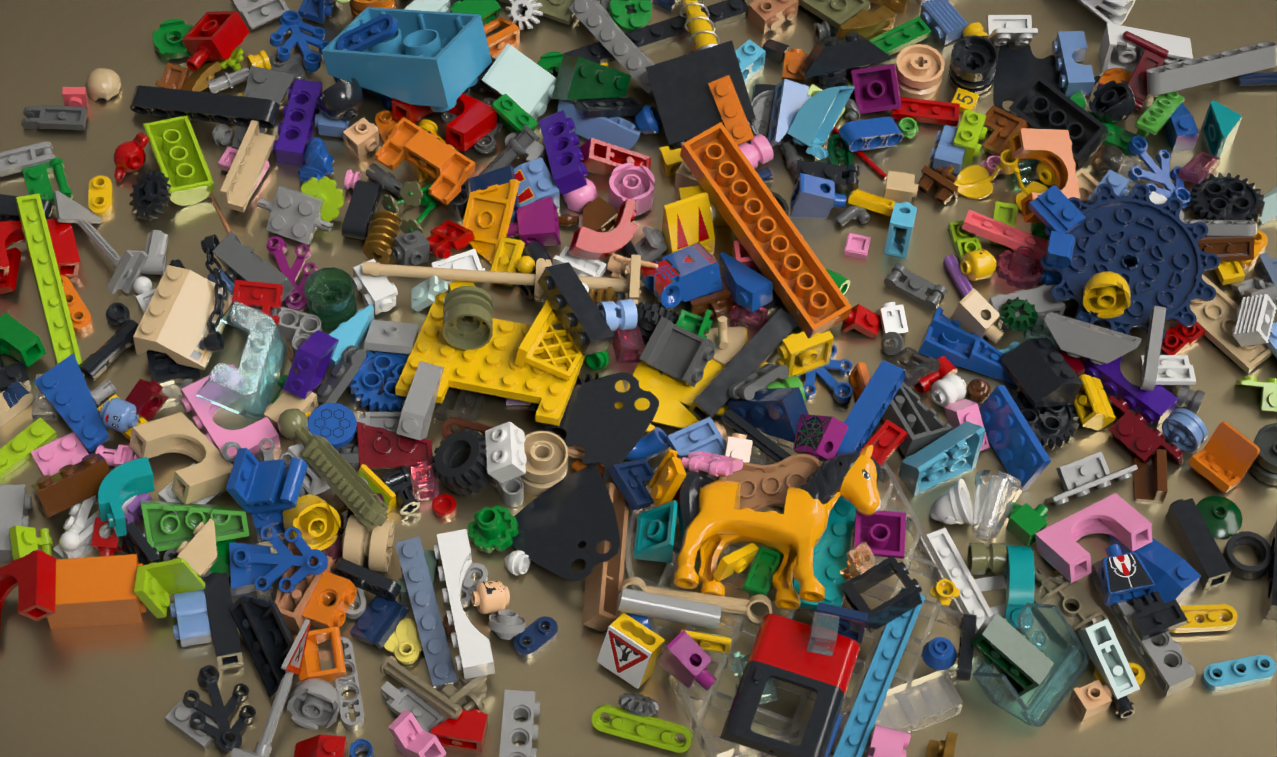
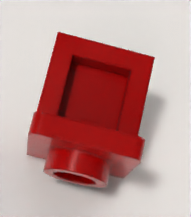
M857 304L851 309L848 318L842 321L841 331L846 333L851 329H855L872 339L877 336L880 315Z

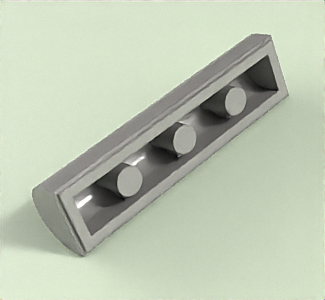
M624 588L617 597L616 610L717 630L722 607Z

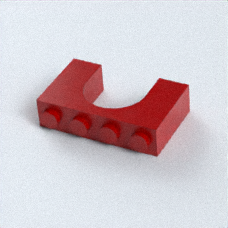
M462 93L457 98L455 107L444 112L458 116L446 125V144H450L454 148L465 152L497 128V112L490 105ZM392 99V118L397 121L404 117L415 123L425 115L434 112L430 109V106L412 105Z
M57 218L46 219L60 275L77 277L81 262L71 223L58 222ZM9 220L0 222V281H7L10 268L6 249L15 243L25 242L20 221Z
M35 550L0 568V630L3 604L10 592L17 586L19 614L39 621L55 613V557L46 554L44 551Z

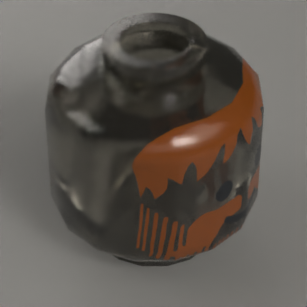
M1104 145L1097 150L1091 164L1095 173L1104 178L1109 170L1118 174L1125 158L1118 147Z

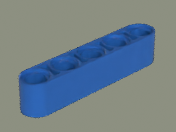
M885 360L880 363L844 421L848 425V429L835 456L860 452L902 385L906 376L905 369Z

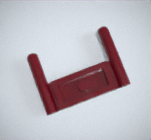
M1125 31L1122 35L1123 39L1145 49L1128 82L1135 97L1134 109L1140 111L1148 95L1146 70L1162 66L1169 51L1129 31ZM1102 83L1098 84L1097 89H1098L1099 87H1101L1102 85H1104V84H1102Z

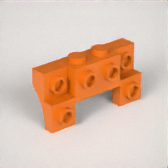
M404 117L394 126L387 141L375 154V160L392 171L406 160L436 179L428 189L429 195L445 205H448L461 192V185L475 172L474 161L456 151L452 145L445 144L439 140L433 133L426 132Z

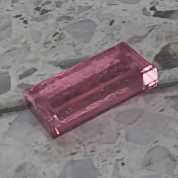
M1200 152L1179 171L1178 178L1200 184L1220 165L1221 158Z

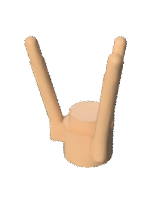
M615 253L612 254L607 269L612 272L611 277L625 279L621 275H626L629 272L631 258ZM641 260L640 267L658 268V264Z

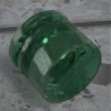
M330 267L317 270L307 278L304 292L308 314L315 315L320 319L323 330L334 331L342 322H347L357 313L354 281L350 274L342 269Z

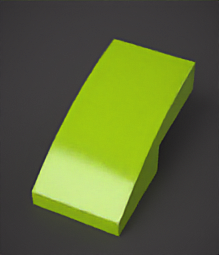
M996 201L993 219L1016 227L1018 205ZM989 240V244L1004 246L999 243H993Z

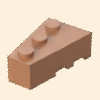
M288 544V549L293 555L303 556L295 544ZM327 556L328 566L325 571L331 573L334 562L332 557ZM317 557L312 559V566H316L318 564ZM292 566L283 574L282 578L292 577L302 566ZM322 573L319 575L309 574L296 586L292 593L282 592L278 587L275 603L289 630L299 633L305 621L302 614ZM290 581L284 583V589L288 590L291 587Z

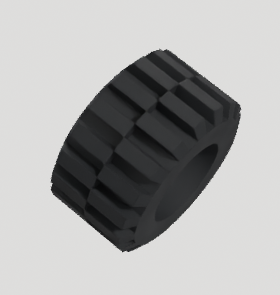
M465 428L463 431L461 429L456 430L454 434L450 433L447 435V438L440 442L439 448L435 449L434 453L436 455L432 457L434 475L453 493L460 496L463 494L471 496L472 492L475 494L479 493L481 488L485 489L488 486L487 483L489 481H493L494 478L487 473L486 439L478 431L470 430L469 428Z

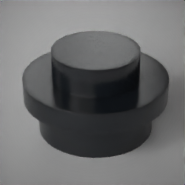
M113 303L106 311V319L112 325H122L130 317L129 309L122 303Z

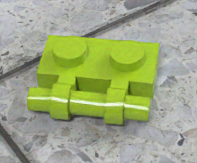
M15 525L9 528L13 560L19 559L38 549L52 556L53 538L50 537L48 528L40 529L39 537L36 536V529L33 527Z

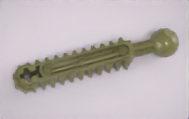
M294 408L287 409L281 413L277 422L280 433L288 439L296 438L304 446L300 454L361 523L371 529H374L376 525L381 527L388 518V513H386L389 509L388 506L325 437L313 435L307 429L308 419L305 413Z

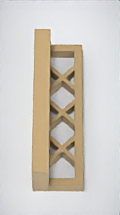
M251 121L220 189L221 203L224 208L240 212L245 211L273 149L275 136L260 133L258 121Z

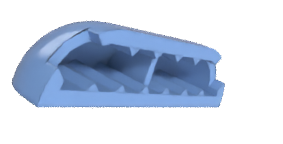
M559 100L558 112L563 110L567 118L572 117L576 126L573 132H576V134L588 140L594 138L628 150L638 141L640 132L634 130L635 125L619 116L586 118L575 107V102Z

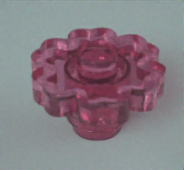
M1020 246L1014 252L1006 250L1004 253H1001L998 257L995 271L998 273L999 278L1007 280L1008 285L1021 289L1024 285L1028 288H1033L1034 285H1037L1043 268L1040 262L1035 259V253L1031 248Z

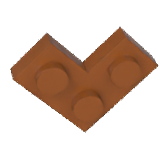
M992 105L985 114L987 116L984 127H987L993 133L982 147L984 151L992 155L1001 156L1004 150L1011 148L1010 136L1020 128L1028 127L1026 120Z

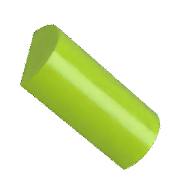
M188 115L143 124L159 171L169 178L167 184L171 185V188L168 190V193L171 194L170 200L177 205L187 206L206 199L214 189V182Z

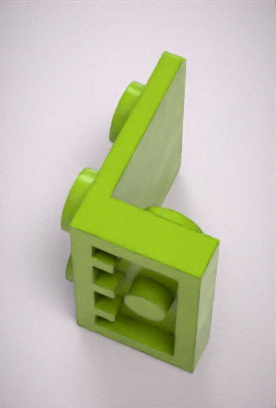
M175 558L170 561L150 563L137 567L134 593L157 619L167 616L170 595L205 589V582L184 558Z

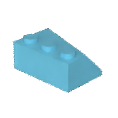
M966 421L920 451L906 457L901 462L899 476L913 497L975 469L986 430L982 426Z

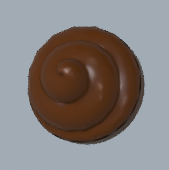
M974 379L967 386V394L975 402H983L991 393L989 383L983 379Z

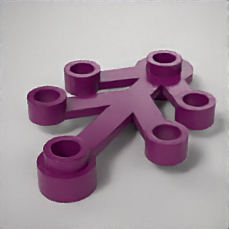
M271 237L266 245L267 250L276 258L281 273L295 287L284 301H286L289 309L303 311L309 304L307 290L313 278L319 272L314 263L309 262L305 264L306 260L311 256V251L307 245H299L295 250L297 258L290 269L285 257L287 251L286 243L281 237ZM303 268L305 276L299 287H297L296 280ZM314 268L312 272L308 273L309 269Z

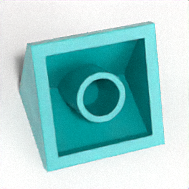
M1210 101L1201 127L1213 164H1217L1233 144L1242 119V115L1216 101Z
M674 500L638 514L633 555L635 559L672 563L678 508L677 501Z

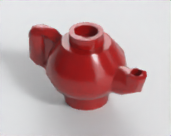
M139 132L132 141L124 142L115 149L114 163L116 168L114 177L117 182H121L126 173H135L144 166L146 154L143 148L149 141L148 136L144 133Z

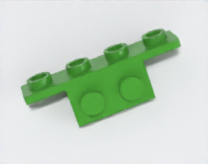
M1176 91L1160 94L1151 106L1146 108L1144 114L1139 116L1135 128H1138L1136 135L1142 136L1144 139L1149 133L1156 135L1183 103L1184 97L1180 96Z

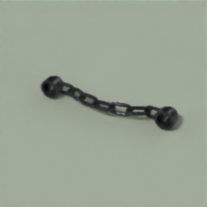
M215 234L206 236L204 240H201V247L207 258L205 266L215 276L216 280L214 287L215 306L207 322L209 333L207 337H204L206 350H211L212 352L224 349L222 335L219 331H216V327L223 316V303L227 296V284L220 275L222 267L217 259L214 258V253L212 252L220 244ZM215 263V264L217 265L218 269H217V268H214V269L212 270L211 267L209 266V264H210V265H213V264ZM218 286L220 288L223 287V296L220 293L218 294ZM216 313L219 316L217 318L216 323L214 324L212 322V319Z

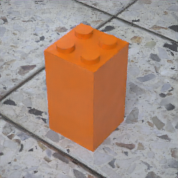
M137 554L57 559L55 613L47 616L50 629L143 623V613H147V607L134 593L137 567L143 566V563L139 564Z

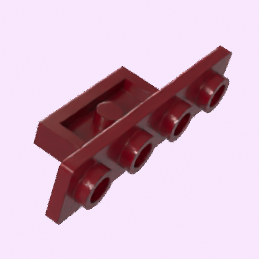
M1112 395L1108 398L1110 405L1122 415L1109 429V433L1144 464L1155 454L1156 449L1166 450V454L1179 466L1183 463L1182 451L1173 443L1171 445L1163 440L1165 438L1159 430L1156 428L1151 430L1146 425L1147 421L1139 413L1133 414L1128 410L1129 405L1122 398L1116 399Z

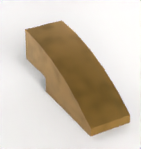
M884 5L873 13H869L864 9L841 25L836 37L837 39L843 38L847 33L856 32L867 40L872 39L893 28L897 13Z

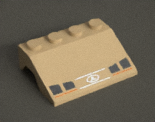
M168 265L133 336L137 355H142L147 350L158 351L168 354L177 364L205 370L213 353L211 350H206L204 337H207L209 333L207 322L215 306L214 287L216 283L191 270ZM218 286V294L220 293V294H222V296H223V287L220 288V287ZM228 290L223 303V316L216 327V331H219L220 334H222L233 310V295ZM216 313L212 319V322L214 324L216 323L217 318L219 316Z

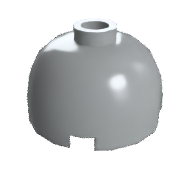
M318 678L307 679L300 682L292 690L287 711H290L292 714L291 719L304 728L318 730L317 725H326L327 728L336 722L340 708V699L337 690L332 684Z

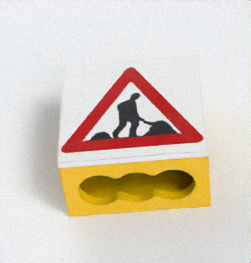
M623 613L608 627L596 662L638 689L653 675L665 639Z

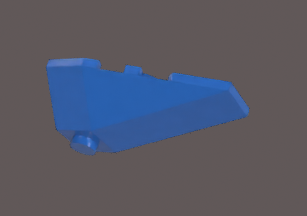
M1108 535L1113 545H1120L1123 554L1132 553L1117 538ZM1152 538L1153 542L1133 552L1138 554L1155 583L1153 591H1158L1164 603L1175 599L1179 603L1195 591L1201 575L1182 557Z

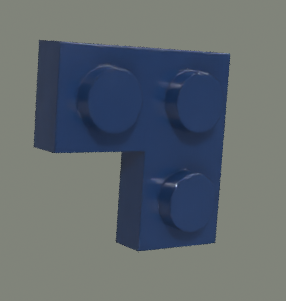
M646 459L615 464L608 470L609 474L633 511L647 508L654 502L645 488V485L649 484L655 474Z

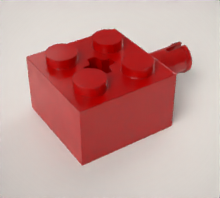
M237 11L206 12L186 34L182 41L192 55L186 61L188 69L197 72L205 61H225L231 57L236 47L244 42V38L250 31Z

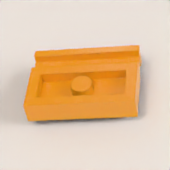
M670 449L667 451L648 484V487L652 488L651 497L656 507L671 502L686 477L681 459L676 457L678 451Z

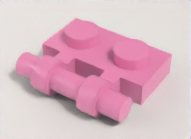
M700 450L689 453L688 458L683 457L681 460L683 467L689 468V471L697 473L699 471L709 472L711 476L716 477L719 475H732L733 472L741 470L743 467V459Z

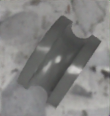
M822 21L821 24L814 23V34L818 42L831 37L827 21Z

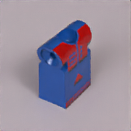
M699 242L662 257L660 262L649 261L658 264V268L640 267V281L654 293L658 301L666 308L675 307L681 300L686 302L723 289L718 261Z

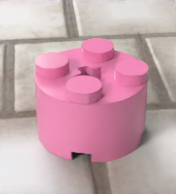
M626 163L616 167L609 180L608 200L610 205L618 211L620 205L629 198L636 201L634 207L636 216L651 209L654 201V175L647 167L634 166V163Z
M875 725L867 757H906L907 753L903 748H908L911 734Z

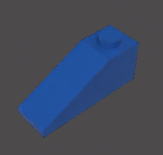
M1182 103L1163 126L1172 152L1194 150L1199 135L1193 115Z
M720 253V274L736 303L750 312H754L772 301V281L728 254Z

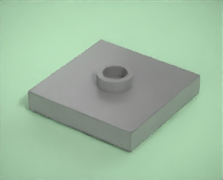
M372 320L364 342V349L410 355L418 335L419 324Z

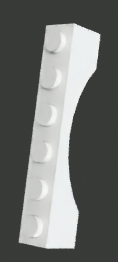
M462 529L436 534L438 544L433 545L436 560L441 559L442 566H438L440 581L446 582L447 587L442 588L444 603H450L451 610L446 611L449 626L454 625L455 632L451 633L453 648L458 647L460 655L455 656L458 671L463 670L465 679L494 674L495 669L489 639L471 624L463 611L460 600L462 583L467 570L472 564L467 530Z

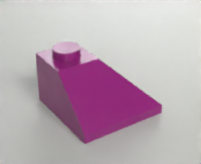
M895 63L865 66L851 70L853 86H855L856 104L860 114L902 108Z
M856 510L852 537L853 554L890 557L893 555L895 558L904 559L906 513L877 510L874 514L865 516Z

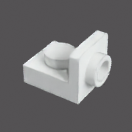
M895 302L884 303L881 305L882 308L876 311V314L880 315L883 335L888 332H897L899 334L909 332L903 304L896 305Z

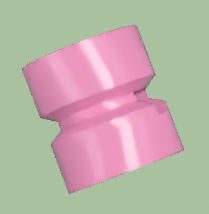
M757 134L754 136L755 139L738 145L754 169L758 165L771 161L774 157L769 141L762 134Z

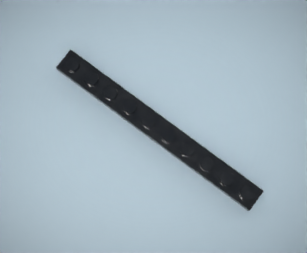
M725 0L707 6L709 19L713 22L715 28L746 18L748 15V5L745 0ZM701 8V11L707 15L705 8ZM680 15L624 33L642 52L691 36L690 31L685 29L687 18ZM600 41L562 53L566 56H578L598 64L616 60ZM554 69L553 73L551 74L555 78L558 76V72L556 71V69Z

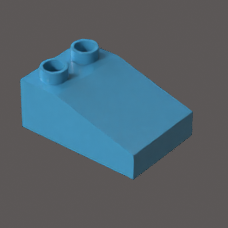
M367 7L322 50L328 75L346 80L347 82H352L351 78H355L361 87L408 104L430 106V109L434 112H444L455 107L457 98L467 88L474 86L478 82V76L492 63L480 14ZM389 14L398 22V29L392 37L361 52L337 49V41L343 33L380 15Z

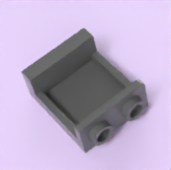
M661 317L639 359L647 365L695 387L696 383L702 379L704 368L708 361L714 357L717 345L711 340L702 338Z

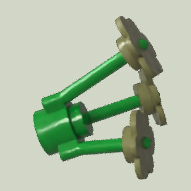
M406 181L404 187L400 190V195L403 199L398 201L391 195H383L382 205L384 209L397 216L399 205L404 203L407 205L412 204L415 207L419 205L427 206L417 220H402L400 230L403 233H411L417 230L421 233L423 232V228L419 224L432 209L437 207L435 202L437 199L429 195L428 190L433 184L420 188L417 181Z

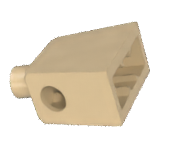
M974 288L959 302L950 317L952 321L957 319L961 322L960 327L968 333H975L982 339L986 336L994 344L1004 335L995 326L1000 317L999 313Z

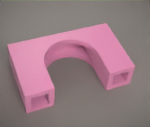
M234 364L181 389L183 399L180 401L184 410L191 412L193 424L199 430L201 429L207 439L220 451L226 442L234 441L241 448H248L255 456L260 451L259 442L263 438H269L274 442L273 450L280 447L279 434L268 417L238 430L221 428L212 420L220 407L246 395L245 381ZM264 441L262 448H271V443ZM230 447L227 450L229 456H234L237 452L235 447Z
M1116 493L1035 533L1037 553L1070 583L1092 573L1090 554L1076 542L1085 535L1093 533L1109 534L1117 538L1132 552L1153 542L1151 522Z

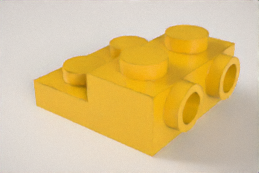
M829 330L824 333H816L809 339L805 332L787 336L782 340V345L777 347L780 358L775 361L776 365H786L789 370L787 377L792 375L799 376L829 364L834 340L833 335Z

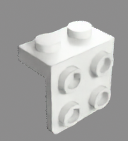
M1031 15L987 16V34L989 40L995 46H1004L1007 43L1025 46L1038 34V29L1032 28Z

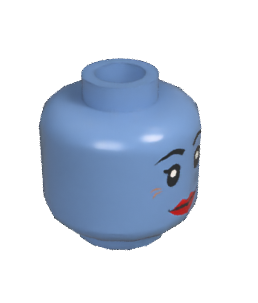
M117 397L110 401L107 400L100 412L103 425L120 433H125L130 428L135 427L139 415L136 414L137 410L134 404Z

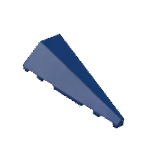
M937 307L922 338L918 350L919 354L934 359L945 356L953 365L1016 385L999 363L1003 353L977 334H970L960 327L961 322L957 319L954 321L950 320L943 314L944 310Z

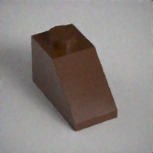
M598 196L593 201L587 202L583 207L582 226L597 232H609L614 227L618 211Z

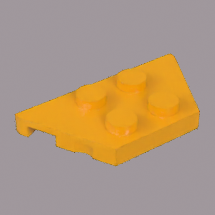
M512 179L509 183L489 186L485 190H476L470 192L462 226L473 231L475 239L468 244L487 259L490 264H493L501 237H507L520 181L517 179Z

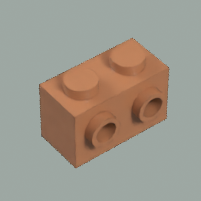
M755 0L748 6L747 19L764 35L771 30L777 29L784 22L794 19L798 12L799 0Z

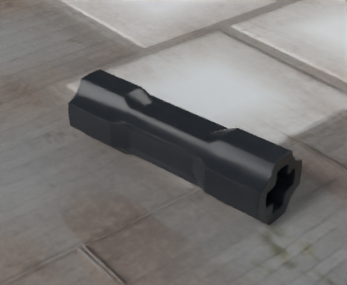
M127 320L103 346L86 358L79 365L84 377L89 381H95L128 347L135 344L133 336L139 324L134 320Z

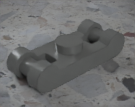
M900 263L895 264L892 268V274L887 275L884 280V284L888 288L930 310H936L940 304L939 300L943 299L948 293L943 285H935L908 271Z
M765 364L733 384L728 391L730 398L752 400L755 392L766 389L768 387L767 384L775 379H785L789 373L788 367L779 364Z

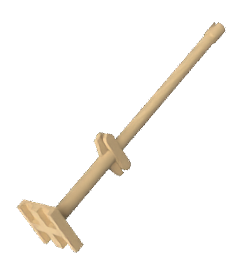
M631 255L629 279L591 276L578 277L581 282L588 285L589 291L591 289L598 291L599 288L607 290L608 287L612 286L615 292L628 293V299H632L636 305L639 300L641 255ZM539 258L536 261V274L363 262V276L430 279L435 275L440 280L535 286L534 300L536 302H546L548 298L544 291L541 290L538 280L545 268L552 266L551 260L545 261L543 258Z

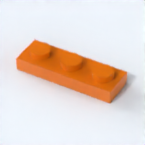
M727 75L708 83L724 125L736 144L741 145L755 139L730 76Z

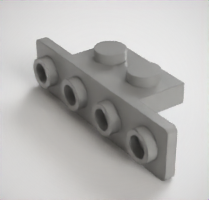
M1102 451L1056 468L1065 491L1044 500L1046 504L1054 502L1055 506L1069 501L1068 496L1073 494L1077 498L1090 493L1089 488L1096 486L1097 489H1101L1111 485L1110 480L1116 477L1118 481L1132 476L1131 472L1137 470L1138 467L1137 465H1132L1110 473Z

